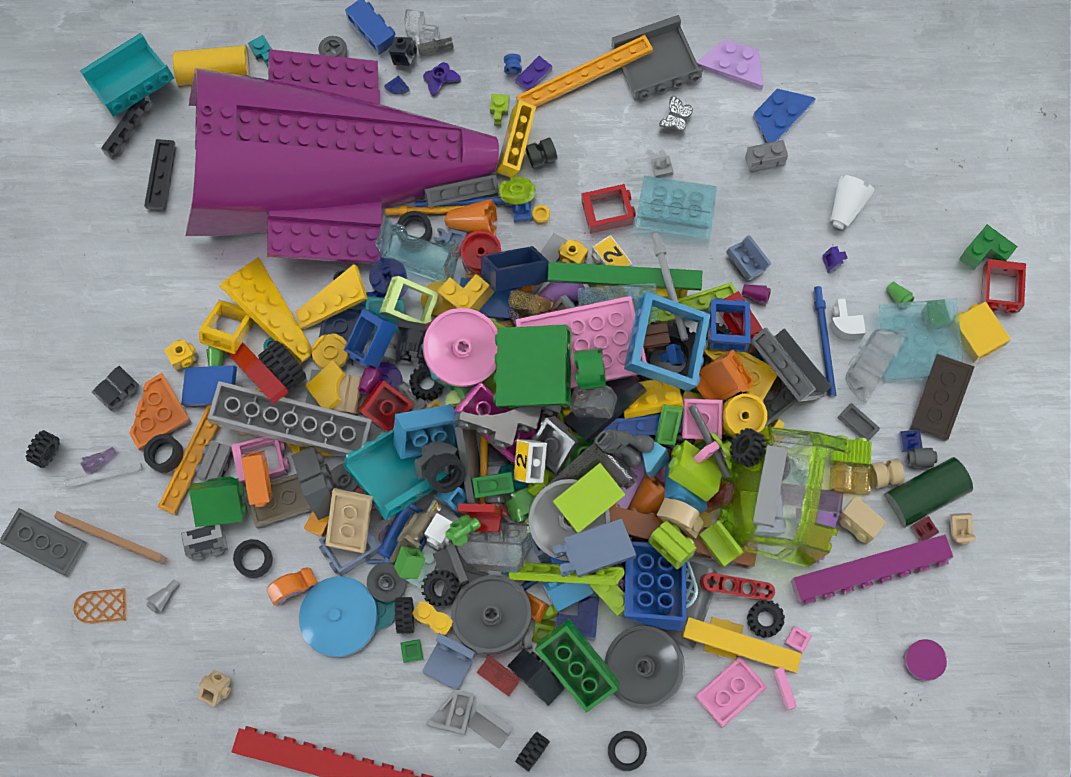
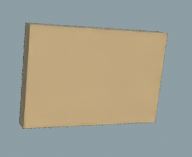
M336 488L333 489L325 546L364 554L373 496Z

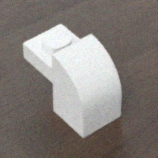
M845 298L837 299L832 307L831 330L836 336L844 340L863 339L866 334L863 315L848 316Z

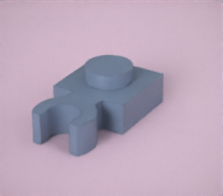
M437 228L438 233L442 234V236L439 238L434 237L433 239L438 244L444 243L445 248L460 251L461 243L468 233L451 228L449 233H446L444 229Z

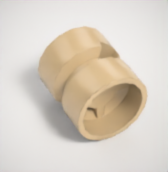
M900 459L887 460L886 464L877 462L870 465L871 479L876 489L887 487L889 483L892 485L903 484L905 481L904 469Z

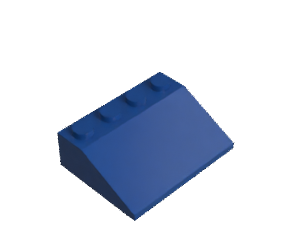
M631 541L636 558L625 561L624 618L660 629L682 631L687 621L686 562L679 569H676L650 543Z

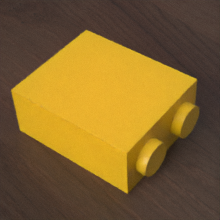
M986 301L980 305L978 303L973 304L968 308L969 311L965 313L961 311L952 317V322L949 324L974 363L1006 346L1011 340Z

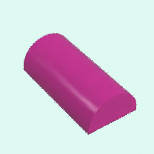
M479 382L464 396L454 411L456 413L462 411L475 415H495L511 411L509 407H505V409L497 407L494 403V393L483 383ZM516 430L513 445L504 450H497L512 463H515L517 440H531L537 432L533 430L529 433H522ZM490 435L483 437L488 441Z

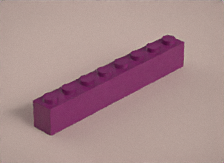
M945 534L797 576L791 580V584L798 604L804 602V605L815 603L816 599L820 597L826 600L835 597L834 593L842 591L843 594L853 592L855 587L861 586L862 589L873 586V582L880 581L882 584L891 581L892 577L897 575L903 578L911 575V571L918 570L921 573L930 570L929 566L937 564V567L948 565V561L954 556Z

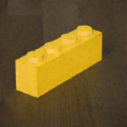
M519 100L513 107L496 173L512 178L520 171L536 106Z

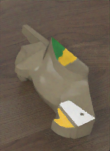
M432 500L421 512H414L410 516L397 538L399 543L389 561L393 563L397 559L401 546L413 548L420 546L419 541L425 536L424 533L436 513L441 510V503Z

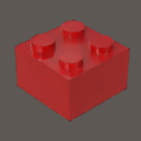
M379 380L356 412L364 418L371 419L372 423L383 432H389L394 428L395 414L409 412L414 403L385 381Z

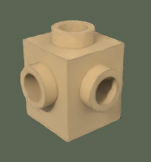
M213 670L208 676L205 675L202 678L197 698L215 707L222 698H227L231 690L229 688L231 679Z

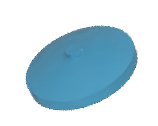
M344 576L324 579L310 589L301 604L299 612L301 633L306 642L321 654L330 657H346L355 654L370 642L376 631L379 618L377 602L369 593L368 588L355 579Z

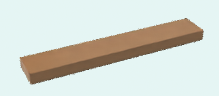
M56 511L54 515L55 519L63 524L163 565L167 559L160 553L59 511Z

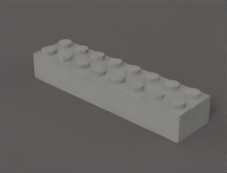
M218 381L208 415L210 424L305 448L313 446L317 451L345 457L352 450L357 451L367 442L372 423L371 419L284 397L273 404L263 392Z

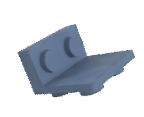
M439 633L436 638L437 644L423 668V673L458 690L476 657V652Z

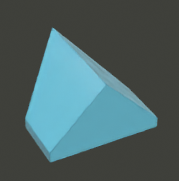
M655 441L653 450L650 453H643L646 473L649 478L654 477L671 461L667 449Z

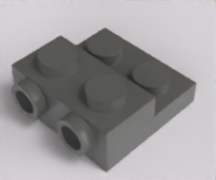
M555 416L545 418L541 422L538 433L531 440L547 443L545 464L555 473H560L579 440L567 431L569 428Z

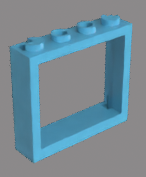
M645 292L638 299L624 369L690 391L700 382L699 371L704 362L702 357L703 350L707 346L706 335L711 326L709 322L710 314L653 293ZM651 306L698 323L687 377L640 361Z

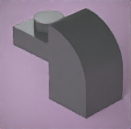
M432 442L424 445L421 448L422 457H419L415 462L416 475L423 480L426 477L427 465L437 455L451 453L460 460L458 448L445 442ZM448 465L440 471L449 474L455 467L454 465Z

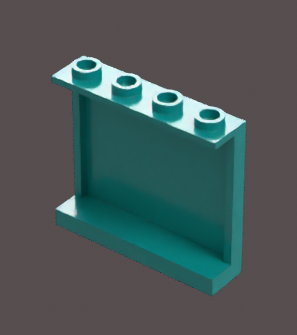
M141 33L80 70L87 83L113 117L175 79L168 66L161 61Z
M394 428L389 432L381 433L372 442L367 441L357 451H350L345 456L343 465L365 495L373 496L372 503L385 520L434 491V488L428 483L427 479L418 480L414 462L415 459L422 457V455L400 459L393 445ZM440 471L436 481L446 480L451 476L452 472L446 474Z

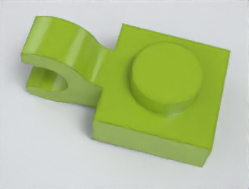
M491 94L490 113H494V125H501L502 114H508L509 95Z

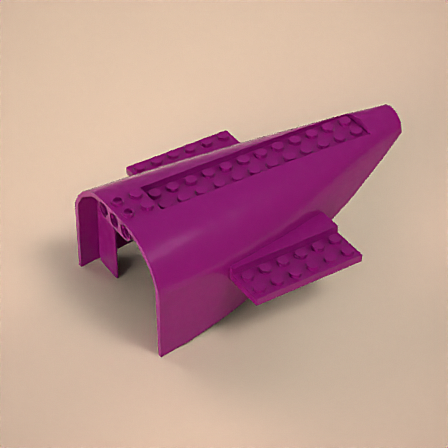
M269 49L268 80L195 68L189 106H196V158L193 197L185 236H226L267 232V257L379 265L381 263L380 227L382 225V209L425 197L424 188L485 176L495 172L499 158V142L497 137L381 105L380 90H378V61Z

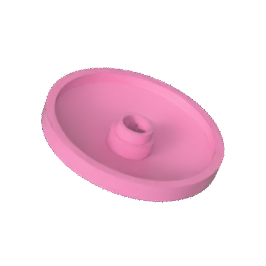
M468 308L448 310L435 318L426 331L423 341L425 361L432 373L447 384L458 387L476 385L487 379L497 367L494 358L497 353L495 335L498 330L488 317L476 310Z

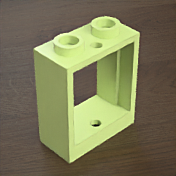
M395 276L391 279L379 313L396 320L431 324V314L438 304L437 297L439 293L400 276ZM402 286L429 296L420 321L394 310Z

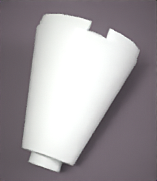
M842 175L840 176L831 215V222H833L834 227L838 229L848 228L873 195L875 189L870 184L866 187L861 179L845 175L844 178Z

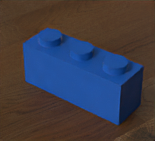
M358 0L345 9L347 19L378 55L390 48L396 33L391 26L387 27L380 14L377 15L374 12L370 2L366 3L365 0Z

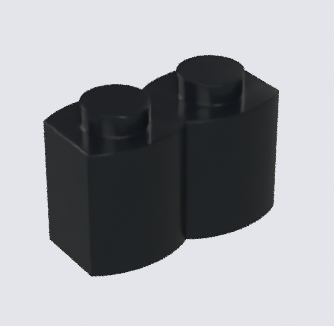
M119 365L105 380L94 388L92 393L112 411L122 405L123 399L126 396L132 395L137 390L138 383Z

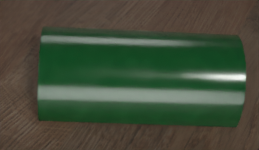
M951 457L884 493L905 528L973 491V483L964 465L957 458Z

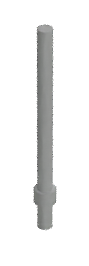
M654 232L651 234L655 246L654 253L660 263L669 299L678 302L665 256V246L662 245L659 232ZM674 314L681 341H686L689 338L683 317Z

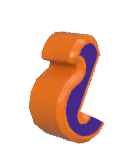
M306 567L297 573H289L274 580L267 587V593L273 605L281 606L286 601V598L309 591L318 582L311 568Z

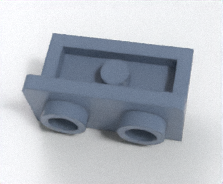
M750 235L746 236L742 242L729 247L726 251L747 281L763 274L771 265L769 259Z

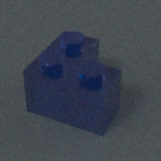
M587 596L578 602L577 615L557 614L556 628L567 619H570L586 640L595 641L599 597Z

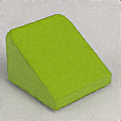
M543 619L540 623L535 622L532 642H538L553 631L556 622Z

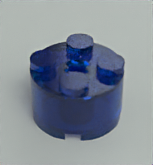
M380 258L371 267L369 281L372 290L379 297L385 298L392 277L400 276L408 280L403 264L392 258ZM402 286L398 298L404 296V294L408 290V287Z

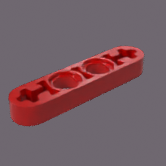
M706 573L700 578V586L707 592L761 601L765 599L771 600L775 596V588L768 582L716 573ZM706 580L719 581L718 585H709L706 583ZM726 580H730L733 584L730 591H727L724 587ZM745 583L751 586L749 594H745L743 591ZM757 589H765L768 591V594L765 595V593L757 592Z

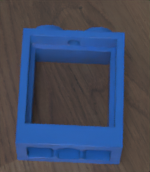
M722 298L711 299L708 307V314H710L709 322L711 323L708 331V350L747 352L751 343L750 302L743 300L731 301ZM716 312L742 313L743 336L716 334Z
M362 309L344 351L350 354L349 357L358 361L359 364L370 368V365L378 368L397 325L375 313ZM375 325H377V331L370 343V346L366 354H364L362 352L367 344V341Z

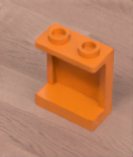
M731 350L700 368V382L695 388L699 390L703 399L724 401L740 391L743 393L749 390L755 381L734 350Z

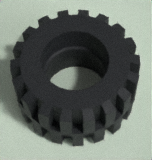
M275 341L258 355L259 360L289 392L306 379V373L282 343Z

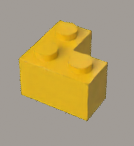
M477 274L474 275L464 288L449 277L437 291L454 308H468L479 311L494 294L491 286Z

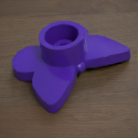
M446 62L440 63L432 70H428L423 74V79L428 83L431 96H435L445 82L461 81L460 75L454 70H450L449 64Z

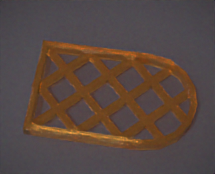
M126 589L89 591L81 594L74 603L75 616L78 620L90 624L126 620ZM119 591H120V593H119L117 596H115V595L112 593V592H119ZM98 593L106 594L103 597H101ZM122 593H123V602L119 599V597L122 595ZM92 594V596L89 599L85 596ZM109 594L114 597L110 604L104 600ZM95 595L101 599L96 605L91 602ZM81 598H84L87 601L81 606L78 602ZM116 600L121 604L117 610L112 607ZM102 602L107 605L103 611L98 608ZM88 603L93 606L90 612L84 609ZM122 607H123V616L119 613V611L121 610ZM109 608L114 611L110 617L105 614ZM95 609L100 612L96 619L91 615ZM81 611L87 614L83 619L78 616ZM116 614L121 617V618L112 619ZM102 615L107 618L106 620H99ZM88 617H90V618H91L92 620H94V621H85V620H86Z

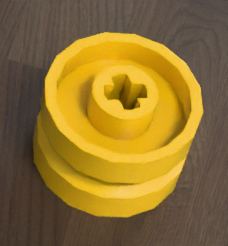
M742 393L727 399L723 403L722 431L727 436L736 439L735 435L737 433L740 434L742 429L751 428L759 433L765 427L767 410L765 404L757 396Z

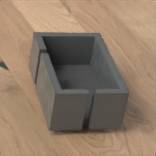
M312 446L291 455L299 482L301 483L303 495L317 519L320 520L329 516L332 491L336 488L332 477L329 478L331 471L328 464H323L325 461L321 452L317 453Z

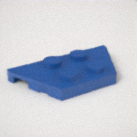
M777 88L753 114L756 123L760 127L759 130L762 136L764 135L767 143L779 141L812 106L816 98Z

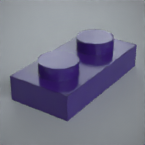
M538 56L515 79V83L525 91L534 88L552 70V65L541 56Z

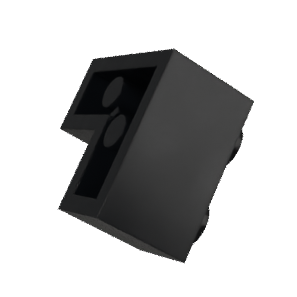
M523 649L507 665L548 706L565 689L557 676L549 671L550 668L544 660H541L533 651L529 653Z

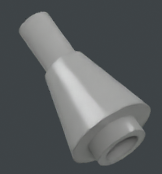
M173 580L166 588L146 598L148 608L154 613L156 611L161 612L171 593L179 586V583Z

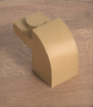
M665 498L657 513V516L663 522L667 520L671 524H676L685 534L694 539L697 538L704 523L698 516L700 512L697 509L675 499Z

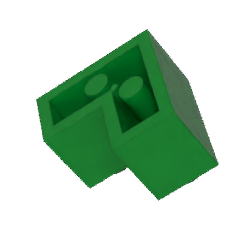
M986 224L959 259L975 270L985 257L992 260L1007 261L1018 246Z

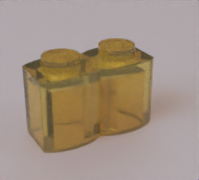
M513 290L510 293L508 305L517 310H527L531 314L540 315L551 312L553 300L546 296L534 295L528 291Z
M836 463V465L830 468V492L855 495H869L871 493L872 469L867 468L866 465L849 467L846 463Z

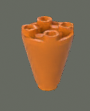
M646 474L642 478L628 508H636L639 510V513L643 514L648 512L657 514L664 501L665 486L659 480H656L654 477L649 478Z

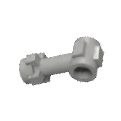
M405 381L395 388L414 403L409 411L421 410L427 407L426 402L422 398L417 400L409 391L411 386L408 383L406 384Z

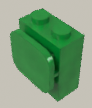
M231 476L211 478L206 482L191 484L189 494L195 527L243 522L244 516L247 514V504L243 503L244 486L240 484L239 478Z

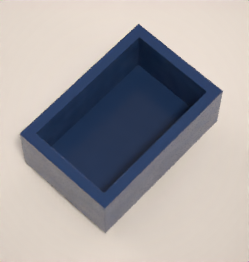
M534 246L481 255V277L496 292H505L513 288L521 289L524 286L540 285L541 283L548 282L549 261Z

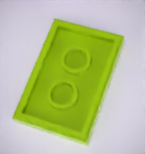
M599 463L552 502L575 531L579 533L626 494L602 464Z

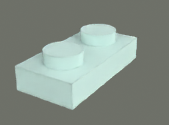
M427 546L424 547L422 554L425 557V562L418 579L406 580L423 591L424 588H421V585H424L423 579L427 578L426 575L432 573L437 568L433 556L436 553L435 550Z

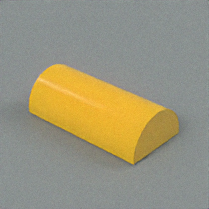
M247 45L174 51L173 70L177 86L192 85L195 68L249 76Z

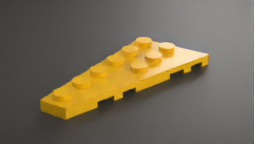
M259 257L221 282L219 287L272 339L282 343L299 365L312 356L310 343Z

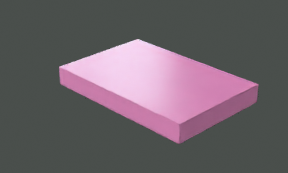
M739 656L695 695V698L722 728L762 693L767 686Z

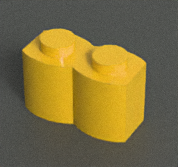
M420 601L412 612L418 623L425 627H431L437 635L440 633L448 637L453 630L452 619L442 612H436L435 608L427 602Z

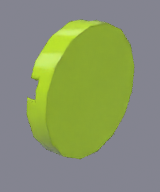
M512 177L510 181L506 182L505 180L499 186L500 198L509 204L527 203L534 198L536 192L535 184H532L531 180L524 177Z

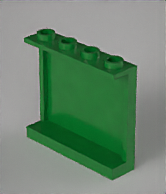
M568 325L498 328V332L495 335L497 353L494 358L497 365V373L494 374V382L496 384L494 403L500 409H505V407L546 405L571 407L572 329Z

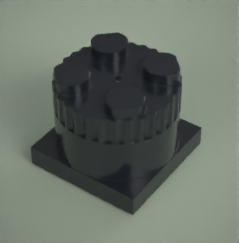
M399 320L398 329L400 333L395 354L400 358V362L404 364L414 362L425 367L427 363L424 358L422 344L430 324Z

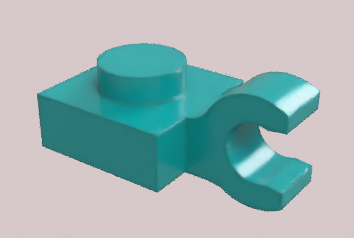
M261 35L248 42V45L256 59L262 57L268 66L269 49L272 48L264 35Z

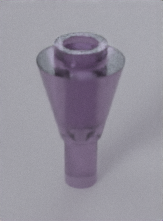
M111 447L102 453L82 457L83 462L80 465L85 473L90 472L92 474L106 459L115 455L116 451Z

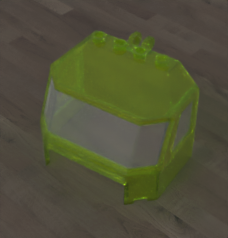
M767 426L759 432L765 436L764 438L767 440L765 443L770 446L788 449L773 528L753 524L766 453H762L763 459H758L759 463H754V467H746L732 458L729 459L732 465L730 470L732 475L722 481V487L725 489L720 492L719 498L725 500L724 506L721 507L719 517L722 518L721 523L742 550L809 567L830 553L832 535L837 536L839 528L816 523L825 460L835 451L847 454L851 451L846 447L847 441L843 438L821 432Z

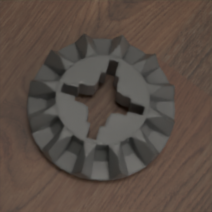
M328 36L320 42L318 51L320 55L345 57L347 45L338 36ZM330 45L336 49V53L330 51Z

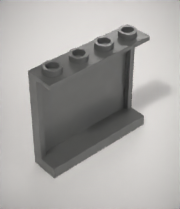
M679 15L612 37L611 47L613 50L643 35L647 37L653 48L652 53L620 67L634 100L646 99L652 94L663 93L672 87L678 88L684 83L695 82L702 77L703 68L699 67L682 31Z
M764 328L751 339L753 345L799 402L819 399L832 388L830 383L785 328L775 336L772 335L768 328Z

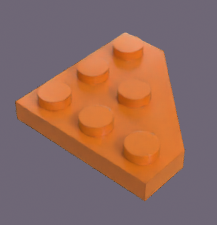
M163 373L145 382L144 392L135 413L134 424L129 432L140 451L145 448L148 441L159 434L168 435L190 422L189 417Z

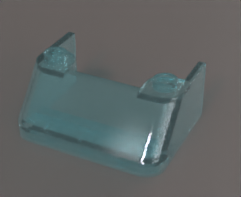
M386 216L375 243L381 260L384 263L436 281L446 282L449 277L454 278L460 253L458 240L454 239L453 242L447 241V243L439 245L409 235L403 225L397 223L393 225L390 217Z

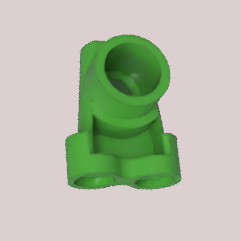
M465 514L458 521L450 524V528L445 532L446 537L452 540L454 545H463L468 541L467 534L477 530L480 527V523L476 518L471 519Z

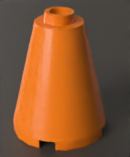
M492 199L449 210L445 215V225L449 229L468 233L483 230L491 232L493 235L496 234L497 226H494V220H497V211Z

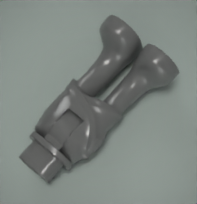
M624 430L602 431L595 439V443L602 448V451L616 455L621 454L623 462L632 468L639 466L641 463L639 451L646 454L650 453L654 448V440L649 435H631Z

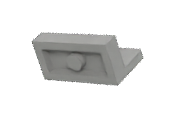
M479 703L475 709L476 712L469 720L467 726L497 748H501L512 732L513 727Z

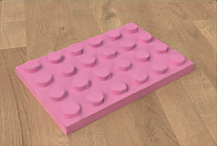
M631 296L516 319L517 327L566 324L572 329L571 389L578 387L575 372H579V369H576L573 355L578 350L602 348L606 381L639 375L624 369L635 318ZM643 348L640 361L647 363Z

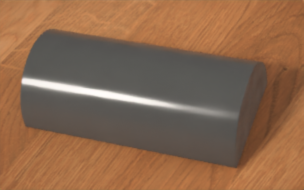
M689 561L698 586V595L694 603L686 608V616L704 622L714 593L707 592L701 588L700 578L706 573H719L710 567ZM710 579L706 580V583L709 585H717L718 583ZM686 582V589H689L691 582ZM693 593L689 594L688 600H691ZM661 629L671 635L678 645L694 650L697 642L683 638V630Z

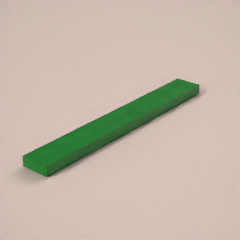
M549 262L548 282L667 289L661 268ZM669 269L675 289L702 290L703 270Z

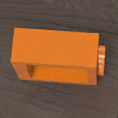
M263 450L246 453L241 460L249 505L255 504V507L266 506L273 497L266 452Z

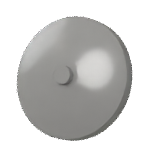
M565 479L547 485L536 495L529 510L528 523L531 536L537 546L553 558L555 556L552 547L565 544L564 538L578 533L552 501L578 480ZM609 509L581 532L610 523ZM564 555L560 558H556L559 560L569 561L567 555Z

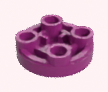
M922 639L916 641L908 648L904 663L908 671L915 678L931 681L944 673L947 667V656L944 649L937 642Z

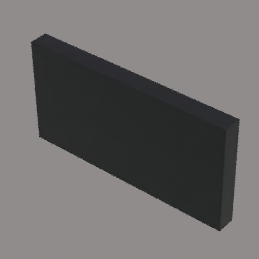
M632 376L606 381V388L594 390L563 418L564 422L587 443L591 442L647 391Z

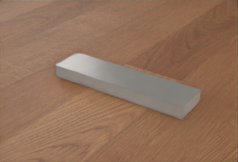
M767 445L753 524L772 528L774 526L788 449Z

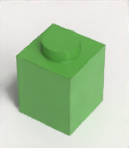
M401 546L394 568L399 577L403 579H418L425 562V557L419 548Z

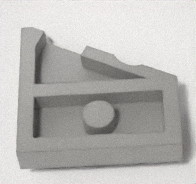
M455 689L438 708L433 717L427 721L426 725L465 735L475 694Z

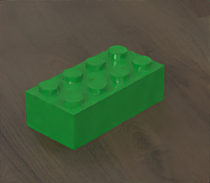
M567 619L537 642L535 651L586 713L618 690L619 679L570 619Z

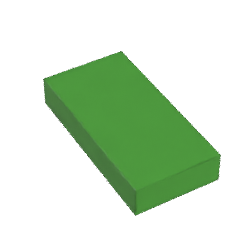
M662 405L655 437L656 443L675 446L683 412L682 406Z

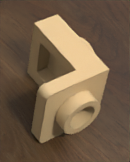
M950 514L951 538L958 544H969L970 541H976V536L973 535L972 514Z

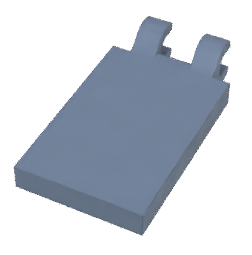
M622 519L564 538L565 544L552 547L555 558L567 555L570 563L559 565L562 577L576 572L579 578L636 558V553Z

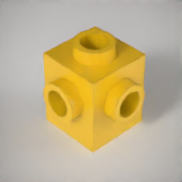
M568 239L566 244L563 243L559 248L560 261L562 263L584 264L588 257V248L584 247L577 240Z
M185 339L176 340L171 346L164 349L176 371L191 366L197 360L194 355L197 352L193 344H188Z

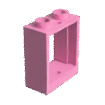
M261 437L231 445L240 484L246 486L241 460L244 452L271 445L276 447L280 468L269 471L270 479L288 475L287 468H290L288 458L284 457L283 450H286L285 443Z

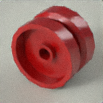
M483 230L468 234L460 247L463 267L469 274H481V255L502 252L498 238L491 232Z

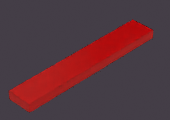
M243 342L235 354L226 352L273 404L289 392Z

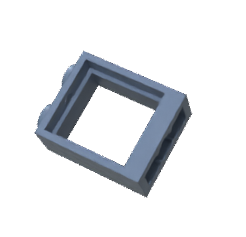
M368 529L367 542L371 549L342 567L330 547L325 546L326 536L319 539L321 543L319 549L324 557L328 555L332 562L329 565L334 573L339 572L341 576L376 555L380 547Z

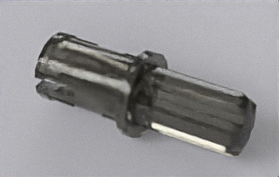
M452 37L439 40L433 39V41L418 44L417 48L419 54L422 55L431 52L438 53L440 50L454 48Z

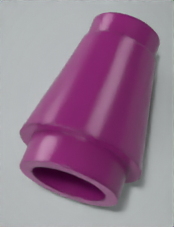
M744 284L742 295L761 304L763 302L768 303L771 288H767L766 285Z
M370 365V368H365L358 391L362 394H368L381 379V370Z

